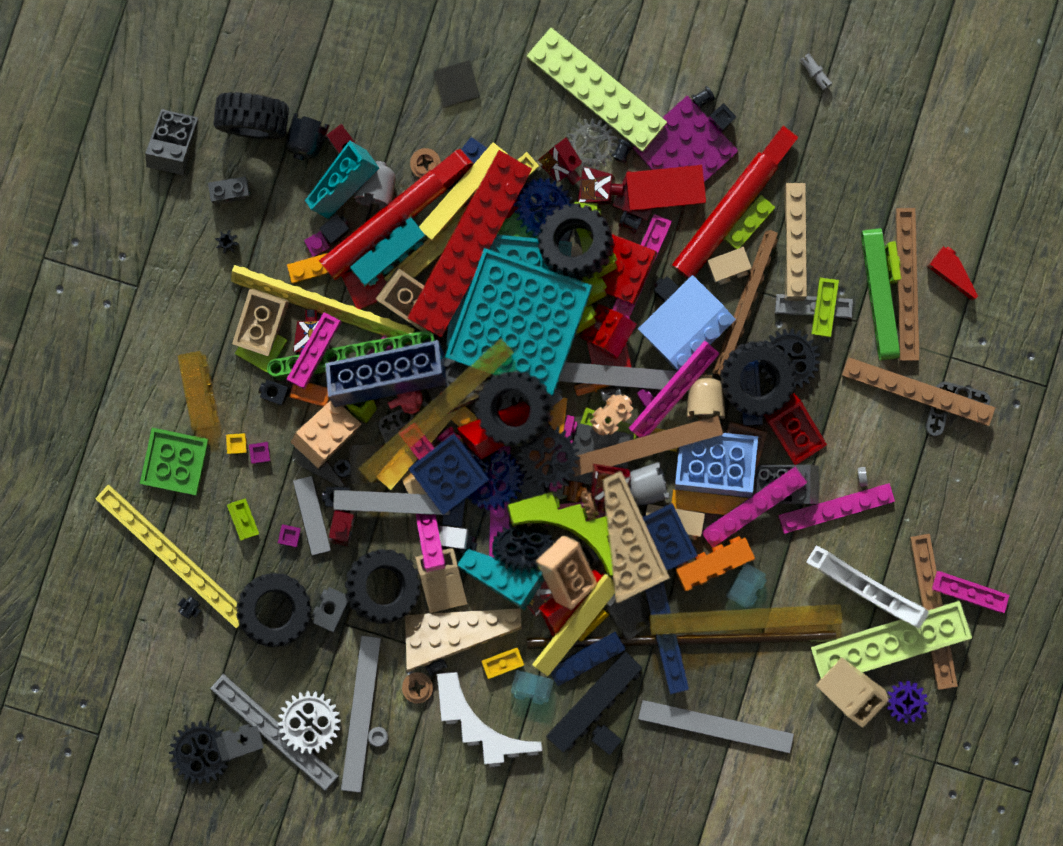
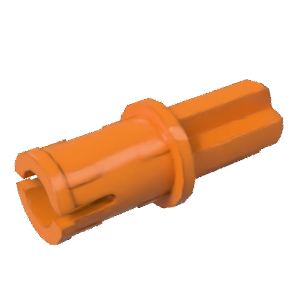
M581 383L575 385L574 389L576 395L581 396L593 391L596 393L599 389L613 385Z

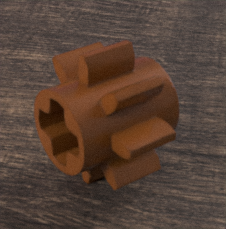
M569 481L568 486H564L563 495H567V501L581 502L582 491L587 490V488H583V483Z

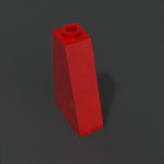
M523 401L499 411L503 422L508 426L519 427L527 422L531 407ZM478 419L457 429L462 442L482 460L503 447L504 444H498L494 442L493 438H488L485 435V429L480 428L479 423L481 421Z
M595 569L592 570L593 576L598 583L604 574H599ZM588 594L572 609L557 603L554 597L538 608L553 637H555Z

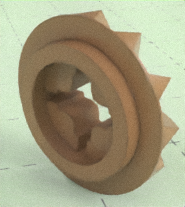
M428 148L417 150L410 160L411 170L420 178L428 172L424 166H419L423 163V156L427 162H432L428 165V171L441 163L438 154Z
M588 490L582 491L581 497L587 516L590 520L597 519L598 510L595 500L592 498V493H589Z
M420 672L409 674L402 684L403 695L413 703L426 701L433 691V684L430 678ZM415 679L419 685H426V687L420 689V696L416 690H409L415 686Z

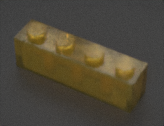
M195 351L177 355L192 431L217 427L219 415L217 411H214L213 403H216L214 392H210L209 385L212 384L210 373L206 372L205 366H208L206 354L203 355V352Z

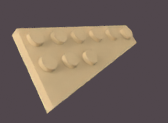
M622 472L603 479L616 603L669 578Z
M520 608L405 616L407 672L413 671L414 668L431 664L430 662L444 659L463 652L477 644H484L493 638L502 637L521 630Z

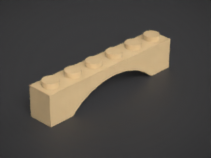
M786 183L784 187L786 224L785 301H804L807 297L805 183Z

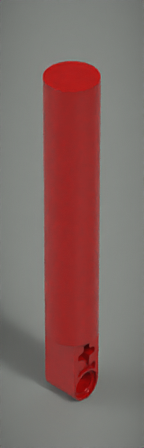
M783 125L763 152L756 154L672 263L671 267L687 280L692 275L695 277L778 170V163L798 138L797 135Z
M461 149L456 150L322 257L319 262L336 281L365 254L373 251L377 244L389 238L395 229L405 225L407 219L416 216L442 195L447 188L467 173L473 166V162Z

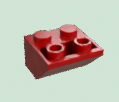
M599 304L595 310L596 316H594L596 323L586 328L580 338L606 353L618 357L637 324L625 315Z

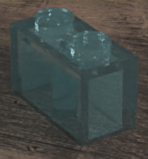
M747 563L743 564L726 597L745 608H748L749 605L753 606L758 597L755 595L758 588L762 589L767 581L764 578L766 574Z
M516 670L511 693L514 694V698L525 700V697L533 699V703L543 705L544 702L548 703L554 679Z

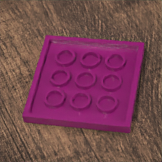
M688 96L683 98L662 117L667 121V125L644 152H641L635 146L633 148L651 170L702 165L704 183L738 153L735 146L723 133L719 132V129L708 120L709 118L699 110L697 105Z

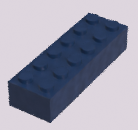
M438 340L326 363L328 397L334 407L447 385L444 353Z

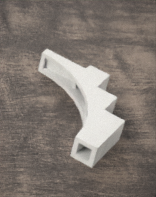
M818 546L814 548L807 560L808 564L833 581L872 602L883 611L919 629L929 614V611L889 590Z
M458 672L437 674L442 721H446V724L458 723V719H461L463 742H467L468 745H478L479 741H483L484 763L489 764V767L501 766L500 763L504 762V754H507L508 757H518L519 753L527 752V755H538V751H542L541 742L512 739L497 733L485 725L466 702L460 687Z

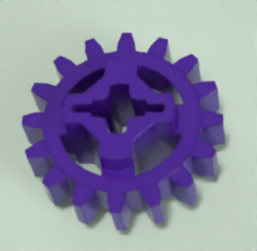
M901 681L898 682L899 687L892 685L894 691L887 692L890 695V698H888L890 705L886 707L888 710L892 709L890 716L897 715L896 720L900 721L903 718L904 723H907L908 719L915 722L916 716L921 719L920 712H926L927 710L923 706L928 705V702L924 701L927 694H921L924 689L922 687L917 689V683L915 682L910 686V681H906L905 685ZM903 690L899 697H895L899 691ZM912 690L918 695L919 699L913 697ZM906 698L911 700V704H907V707L902 703ZM895 705L900 706L902 714L897 711ZM918 706L917 710L911 714V710Z

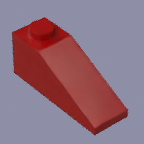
M943 246L927 267L971 301H974L978 295L959 257L956 256V252L952 248H945Z

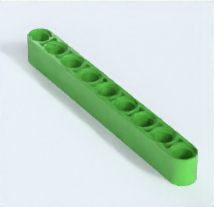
M421 331L327 349L314 374L326 372V363H329L330 358L333 356H337L336 361L348 359L349 354L356 352L355 357L367 355L370 349H375L374 353L385 351L390 345L394 346L393 349L404 347L407 342H413L412 345L423 343L427 338H431V341H436L431 332ZM300 355L270 361L267 365L268 373L275 380H286ZM281 366V371L274 374L275 368Z

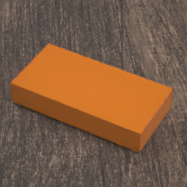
M308 383L306 388L303 389L295 384L292 385L290 398L323 407L329 401L327 387Z

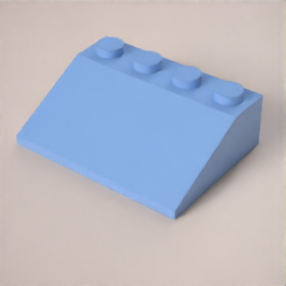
M692 275L638 330L675 370L679 371L704 340L710 345L736 319Z
M723 433V435L679 447L675 490L752 497L758 436Z

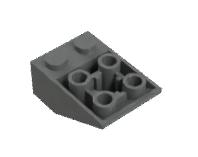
M161 109L145 153L146 167L184 175L198 117Z
M758 465L756 469V493L796 466L807 483L777 504H819V466Z

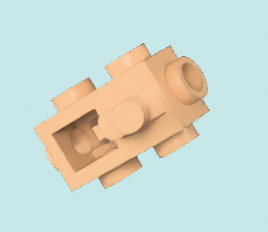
M621 394L617 396L612 395L607 399V405L603 409L600 407L592 414L594 417L590 422L597 434H613L619 428L617 424L621 420L625 422L632 416L630 413L633 410L631 406L632 401L628 396H622ZM605 418L610 419L609 424L605 422Z

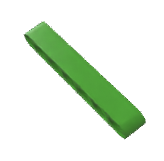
M882 229L861 231V240L879 360L900 358V350Z

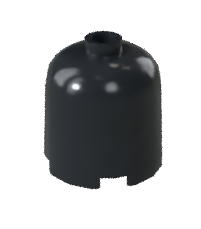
M294 113L285 141L286 148L294 153L293 157L304 161L305 158H315L321 151L330 125L325 124L322 127L320 126V121L306 116H302V119L298 118L299 114Z

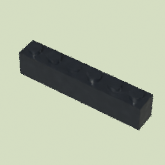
M624 651L553 727L546 737L562 752L565 750L569 752L576 745V738L578 736L583 737L590 730L588 728L592 721L596 723L603 716L601 714L605 707L609 709L616 702L614 698L617 694L620 693L622 695L629 688L627 684L631 679L635 681L643 673L640 671L643 667Z

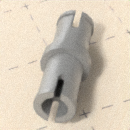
M807 54L805 57L809 63H807L804 57L800 62L810 73V78H814L822 91H824L827 87L823 81L828 87L833 83L824 74L823 68L817 65L810 54Z

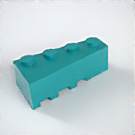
M349 140L305 201L312 211L329 219L380 168L366 149Z
M411 217L405 221L407 224L404 227L395 229L389 239L382 240L375 246V250L369 251L350 267L364 287L374 285L379 280V275L382 273L388 274L394 269L393 264L397 261L403 262L409 257L408 252L412 249L416 251L424 245L422 241L425 240V234Z
M469 549L457 565L461 571L523 610L526 609L545 580L541 572L531 569L530 574L527 570H524L521 574L518 569L513 572L511 567L506 570L505 565L500 566L499 561H495L494 557Z

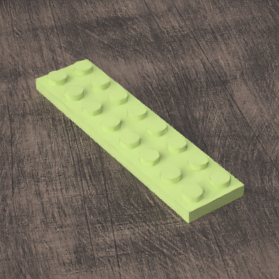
M550 28L528 53L527 58L641 152H644L667 125V121L554 29Z
M960 601L928 610L929 614L920 629L899 619L811 647L821 679L841 657L859 671L865 672L971 639L972 637Z

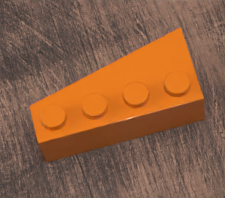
M740 536L729 540L730 544L723 547L720 544L712 548L713 552L707 555L705 552H702L695 557L694 561L690 563L686 561L678 565V568L674 570L683 590L687 591L693 586L702 584L710 580V578L717 577L730 569L755 559L746 537L741 539Z

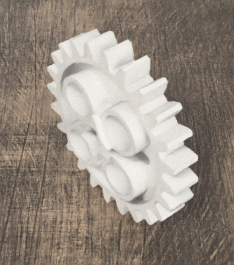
M307 691L306 696L303 697L302 693L299 692L298 699L292 696L293 702L286 701L288 707H281L285 713L284 715H278V717L283 719V722L277 723L283 726L279 733L286 734L282 740L289 739L287 746L294 744V751L301 747V753L308 749L309 754H311L312 749L315 748L317 753H319L320 746L327 749L325 743H333L330 739L331 736L337 738V735L333 732L334 730H340L339 727L335 726V723L341 722V720L335 719L339 712H333L336 705L329 706L331 699L324 701V694L318 698L316 691L313 696H310V692ZM307 703H311L314 706V711L311 714H306L303 711V707ZM299 710L308 719L312 717L314 719L313 724L322 731V734H318L311 726L306 728L304 726L306 722L296 711ZM325 716L328 718V725L326 727L318 725L319 717ZM295 717L301 721V725L297 729H293L290 726L291 719ZM309 730L315 733V739L311 742H307L304 738V734Z

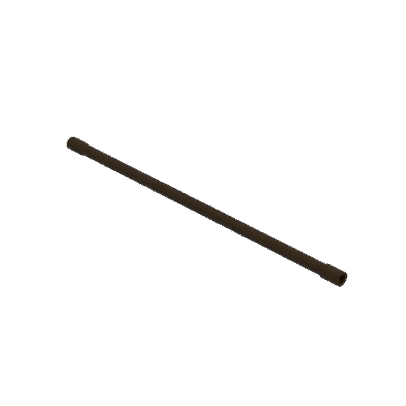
M836 631L676 635L678 645L830 642L836 640ZM619 636L624 646L658 645L656 636ZM586 637L582 641L578 639L572 647H588L604 637ZM527 638V649H545L553 638Z

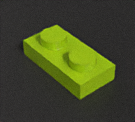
M246 498L227 505L241 541L259 534Z

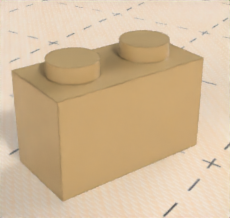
M744 247L709 259L706 262L714 284L719 282L720 285L730 282V278L734 276L738 278L747 276L748 271L752 269Z

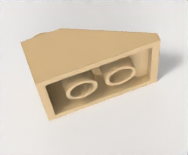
M249 289L232 344L269 356L290 301L257 289Z

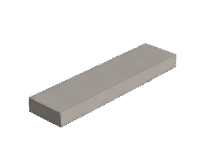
M776 294L775 314L814 316L816 297L807 296L804 301H785L784 294ZM836 298L834 318L851 319L853 299Z
M313 477L294 480L312 555L331 551Z

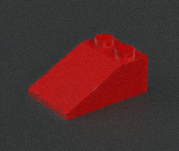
M793 393L790 395V401L786 402L781 410L777 409L774 411V414H765L763 417L793 464L797 465L825 447L827 443L802 401Z

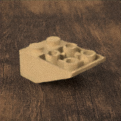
M454 548L442 550L445 569L426 572L423 555L415 557L430 613L467 604Z
M842 657L816 684L833 703L862 728L889 701L886 691Z

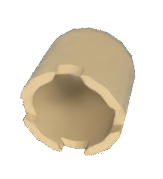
M701 375V378L697 379L689 388L687 402L688 419L692 420L694 416L699 417L700 421L717 415L721 419H725V395L720 381L712 379L711 375Z

